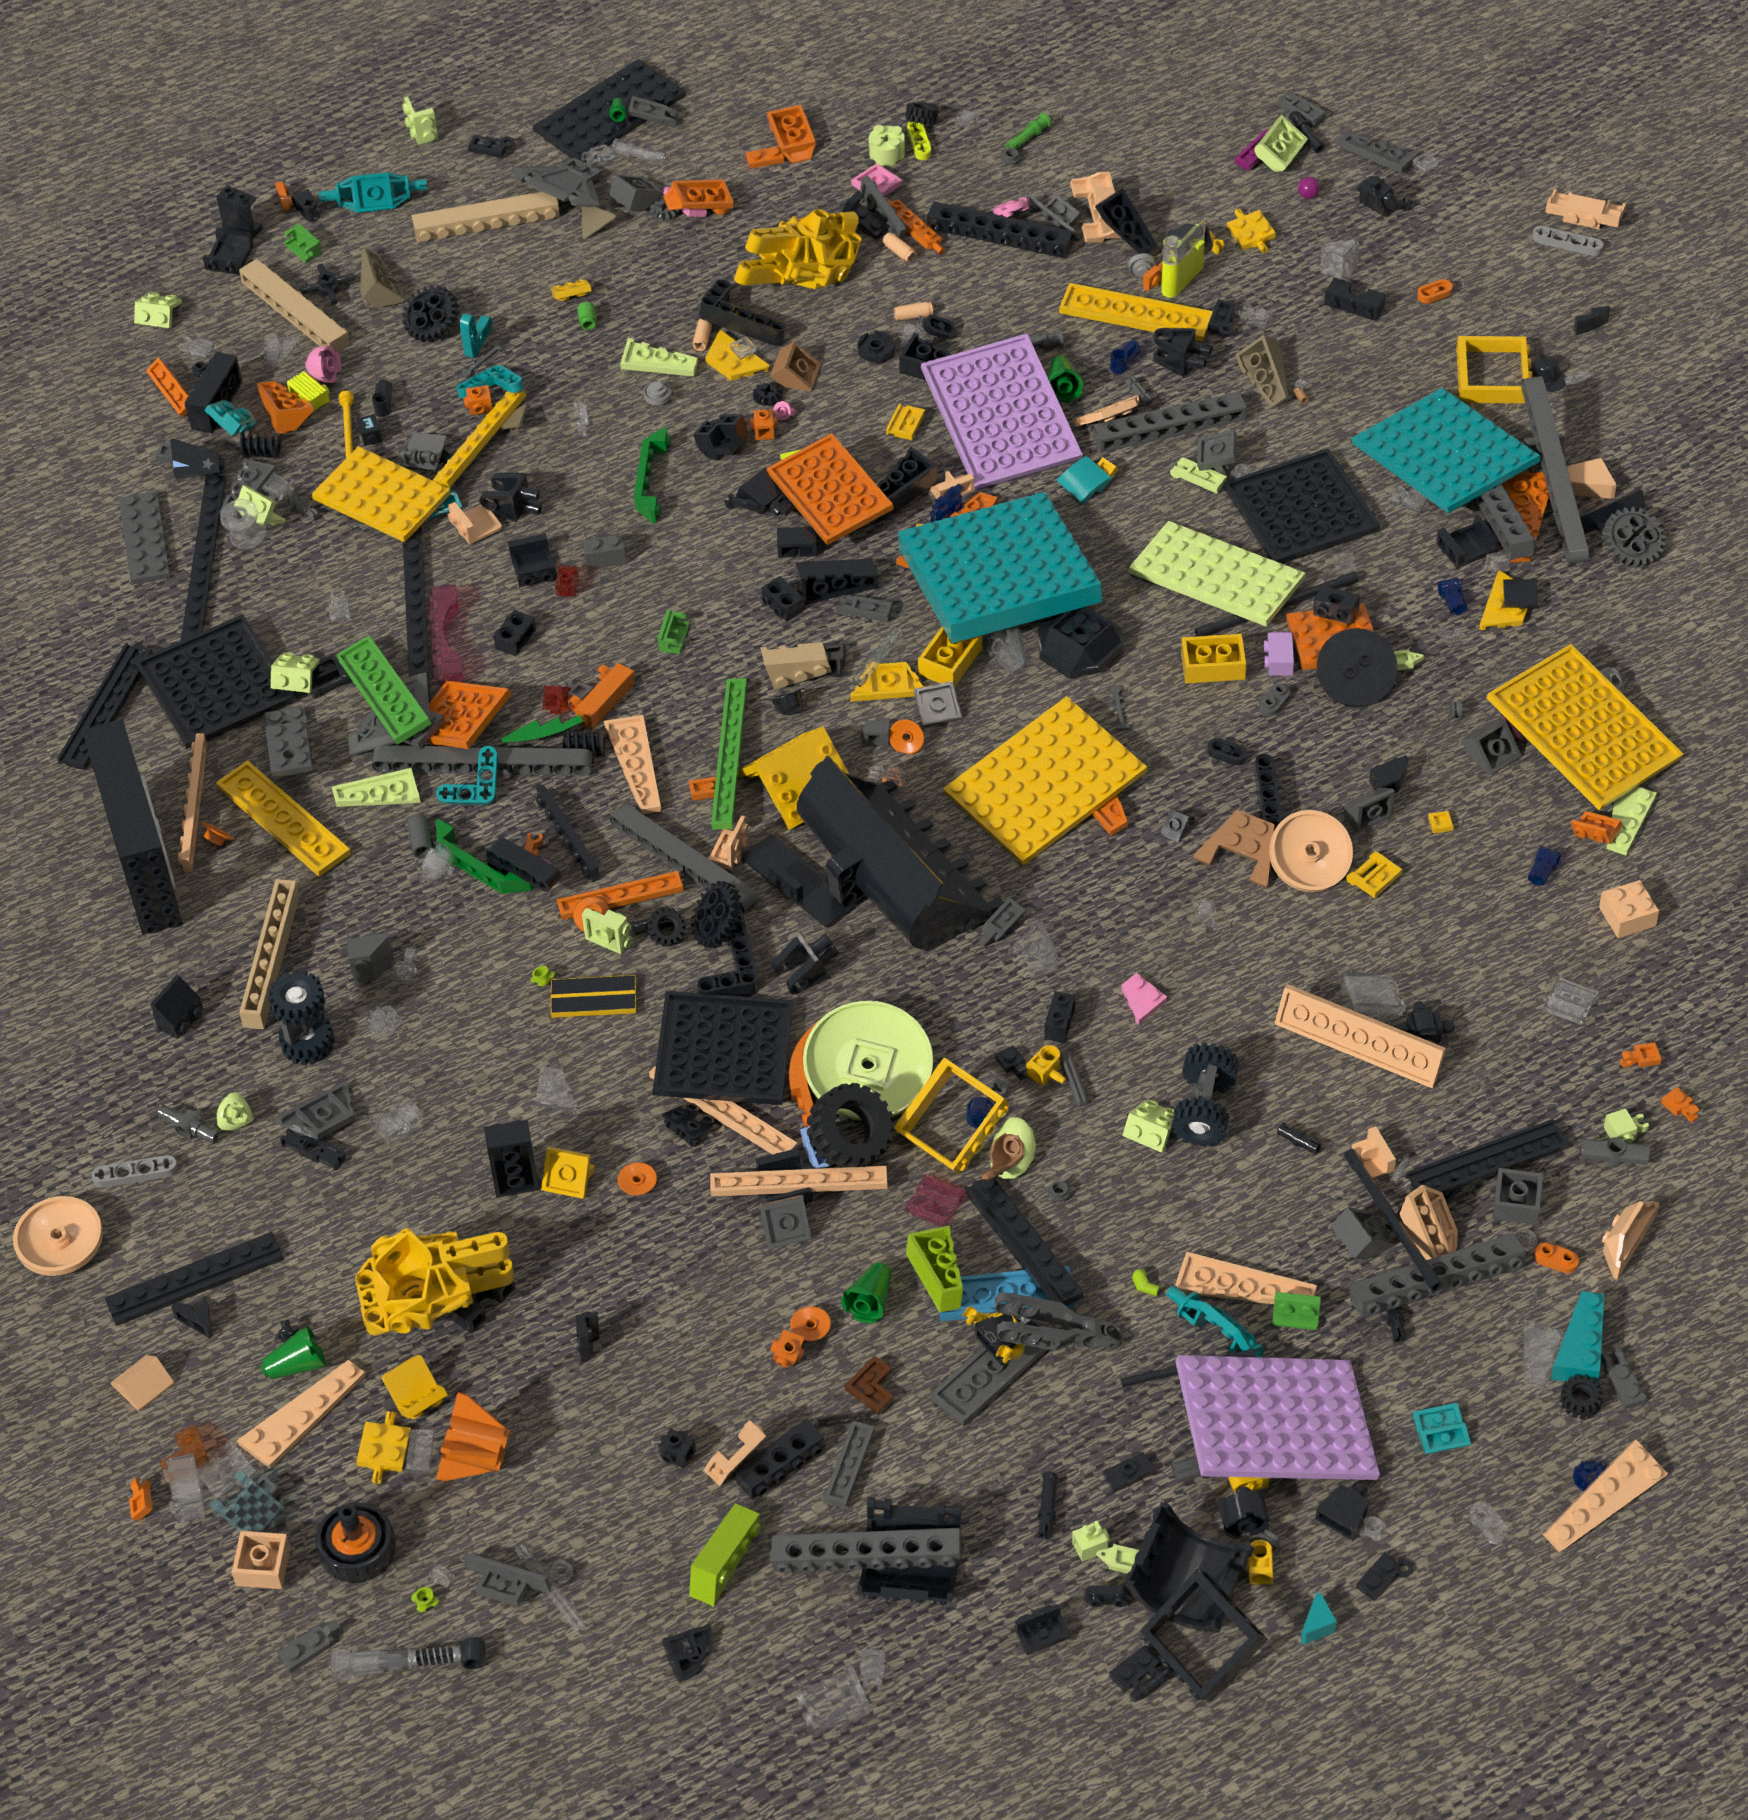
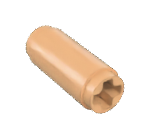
M891 232L884 236L883 243L905 262L910 263L916 258L917 253L898 236Z
M922 302L894 307L895 319L903 321L933 315L932 303Z
M702 319L698 320L693 339L694 349L698 351L705 350L708 345L712 323Z

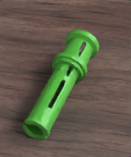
M1040 113L1036 120L1028 123L1026 129L1005 144L1006 149L1014 148L1017 150L1033 136L1040 135L1044 128L1052 125L1050 117L1046 113Z

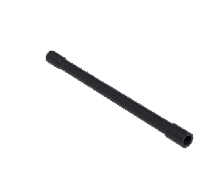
M1352 571L1336 579L1294 593L1282 608L1315 597L1322 586L1337 589L1357 583L1359 581L1358 575L1355 571ZM1232 615L1216 622L1196 627L1194 632L1196 637L1209 636L1217 631L1248 621V619Z
M1347 1150L1344 1153L1346 1161L1352 1170L1356 1172L1421 1272L1424 1281L1432 1292L1439 1291L1443 1287V1283L1436 1272L1430 1267L1369 1174L1356 1150Z

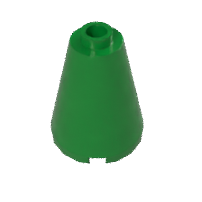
M1058 355L1054 357L1051 361L1047 378L1057 400L1070 403L1082 394L1083 379L1066 356Z
M873 1263L842 1295L841 1304L846 1313L848 1311L854 1315L853 1319L863 1323H875L879 1318H882L885 1312L892 1275L890 1268L886 1264Z
M309 1326L303 1327L262 1359L263 1364L260 1367L265 1377L269 1376L271 1379L322 1369L326 1366L321 1346L318 1347L315 1341L317 1338Z

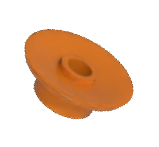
M904 719L895 722L891 726L889 741L896 751L914 754L922 747L924 735L918 724ZM905 733H908L910 735V738H907L905 736Z
M202 821V825L207 828L204 837L209 841L222 846L225 839L232 841L235 839L222 829Z
M586 897L575 906L573 912L574 922L583 932L582 913L586 908L598 911L602 915H605L610 910L607 903L602 899Z
M636 1162L625 1166L619 1172L617 1181L622 1191L638 1196L646 1194L655 1186L657 1175L655 1170L648 1164Z
M814 1306L799 1309L794 1313L790 1321L792 1332L803 1336L805 1341H815L824 1337L831 1326L829 1315L823 1309Z

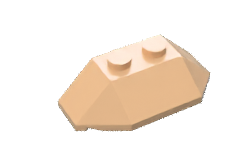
M1421 1185L1406 1196L1400 1216L1407 1232L1424 1258L1429 1260L1456 1251L1458 1230L1443 1193Z
M1639 1201L1626 1207L1621 1215L1617 1214L1614 1218L1612 1230L1606 1231L1602 1242L1605 1243L1603 1253L1613 1278L1618 1280L1656 1218L1659 1208L1658 1202Z

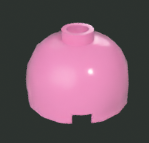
M333 346L316 347L308 355L305 364L309 375L319 383H334L338 379L336 375L341 370V362L338 352L333 351Z

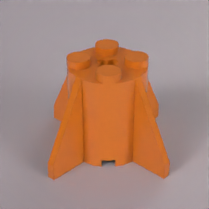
M458 1392L450 1419L451 1425L447 1429L445 1440L440 1450L442 1455L436 1479L442 1481L495 1472V1470L500 1471L505 1456L504 1450L511 1429H507L506 1426L501 1424L469 1395Z

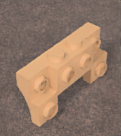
M1098 172L1088 177L1072 179L1070 184L1074 198H1088L1094 223H1084L1082 226L1085 243H1103L1105 238H1121L1103 221L1095 207L1100 201L1115 192L1110 172Z
M1554 189L1546 205V213L1563 216V222L1599 229L1600 224L1618 227L1619 222L1622 220L1626 203L1620 206L1610 204L1611 200H1608L1605 206L1606 201L1574 195L1572 192H1569L1568 195L1556 193L1557 189Z

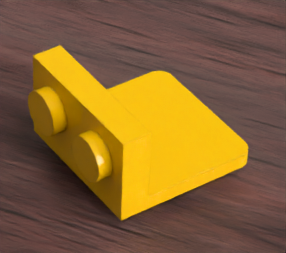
M421 1355L413 1356L382 1376V1380L400 1414L408 1419H415L424 1413V1409L429 1406L435 1407L443 1402L442 1398L448 1395L444 1387L437 1385Z

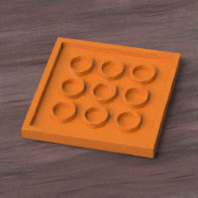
M1360 604L1359 612L1351 624L1313 615V610L1286 614V621L1290 632H1292V639L1302 670L1316 668L1321 648L1334 634L1352 628L1366 629L1374 632L1364 604Z
M446 681L429 703L430 710L443 715L445 723L426 743L469 749L511 696L509 689Z

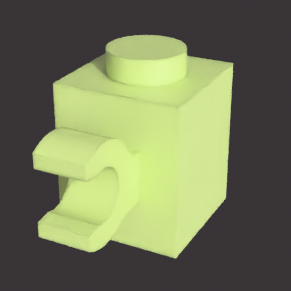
M1627 1109L1607 1114L1604 1128L1610 1138L1618 1137L1624 1140L1625 1143H1633L1636 1140L1637 1132H1646L1649 1124H1639L1644 1119L1643 1114H1638L1631 1118Z
M1098 1521L1072 1531V1543L1081 1561L1097 1556V1551L1108 1548V1542H1110L1108 1532L1105 1528H1101Z

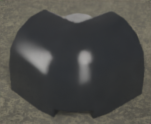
M721 414L719 419L711 422L706 420L702 423L693 436L699 450L706 457L718 461L723 454L728 456L732 455L735 450L743 451L747 442V426L743 414Z

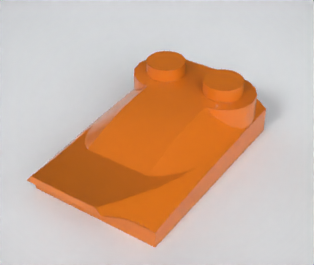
M797 105L767 112L770 130L774 133L781 153L791 163L810 160L816 146V141L802 106Z
M724 179L672 181L669 191L664 195L668 210L712 209L716 214L723 215L728 213L729 209L733 208L734 205Z

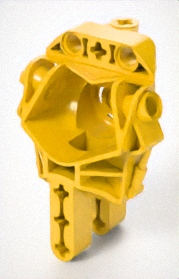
M815 209L807 216L798 220L796 216H793L789 222L780 221L779 226L775 228L752 229L745 248L751 253L759 254L762 259L740 261L734 280L738 284L746 286L781 283V285L795 284L812 289L825 287L836 282H843L850 272L851 265L856 260L862 238L855 232L859 222L858 215L855 212L833 214Z
M405 1228L393 1237L384 1235L377 1239L371 1246L373 1257L364 1263L355 1277L364 1325L370 1335L377 1336L385 1333L390 1334L392 1331L409 1333L411 1327L431 1329L437 1317L447 1312L450 1313L460 1307H468L469 1304L473 1303L471 1294L511 1284L514 1280L512 1262L508 1258L510 1250L508 1239L504 1233L494 1232L459 1241L457 1232L448 1231L443 1234L415 1235L410 1228Z

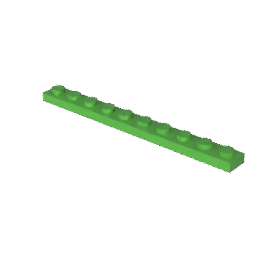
M747 678L727 679L711 820L712 830L733 829L748 685Z

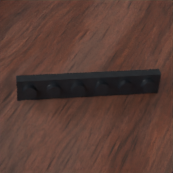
M544 784L536 787L537 796L535 799L538 806L544 808L547 820L554 823L553 827L557 835H562L565 847L571 849L574 861L581 864L584 876H589L592 883L600 880L597 864Z

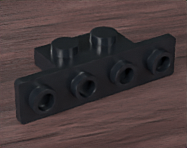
M1638 489L1580 515L1584 534L1595 529L1602 531L1605 527L1604 524L1611 514H1615L1618 509L1622 512L1624 507L1628 511L1634 507L1635 511L1638 512L1640 508H1644L1643 490Z

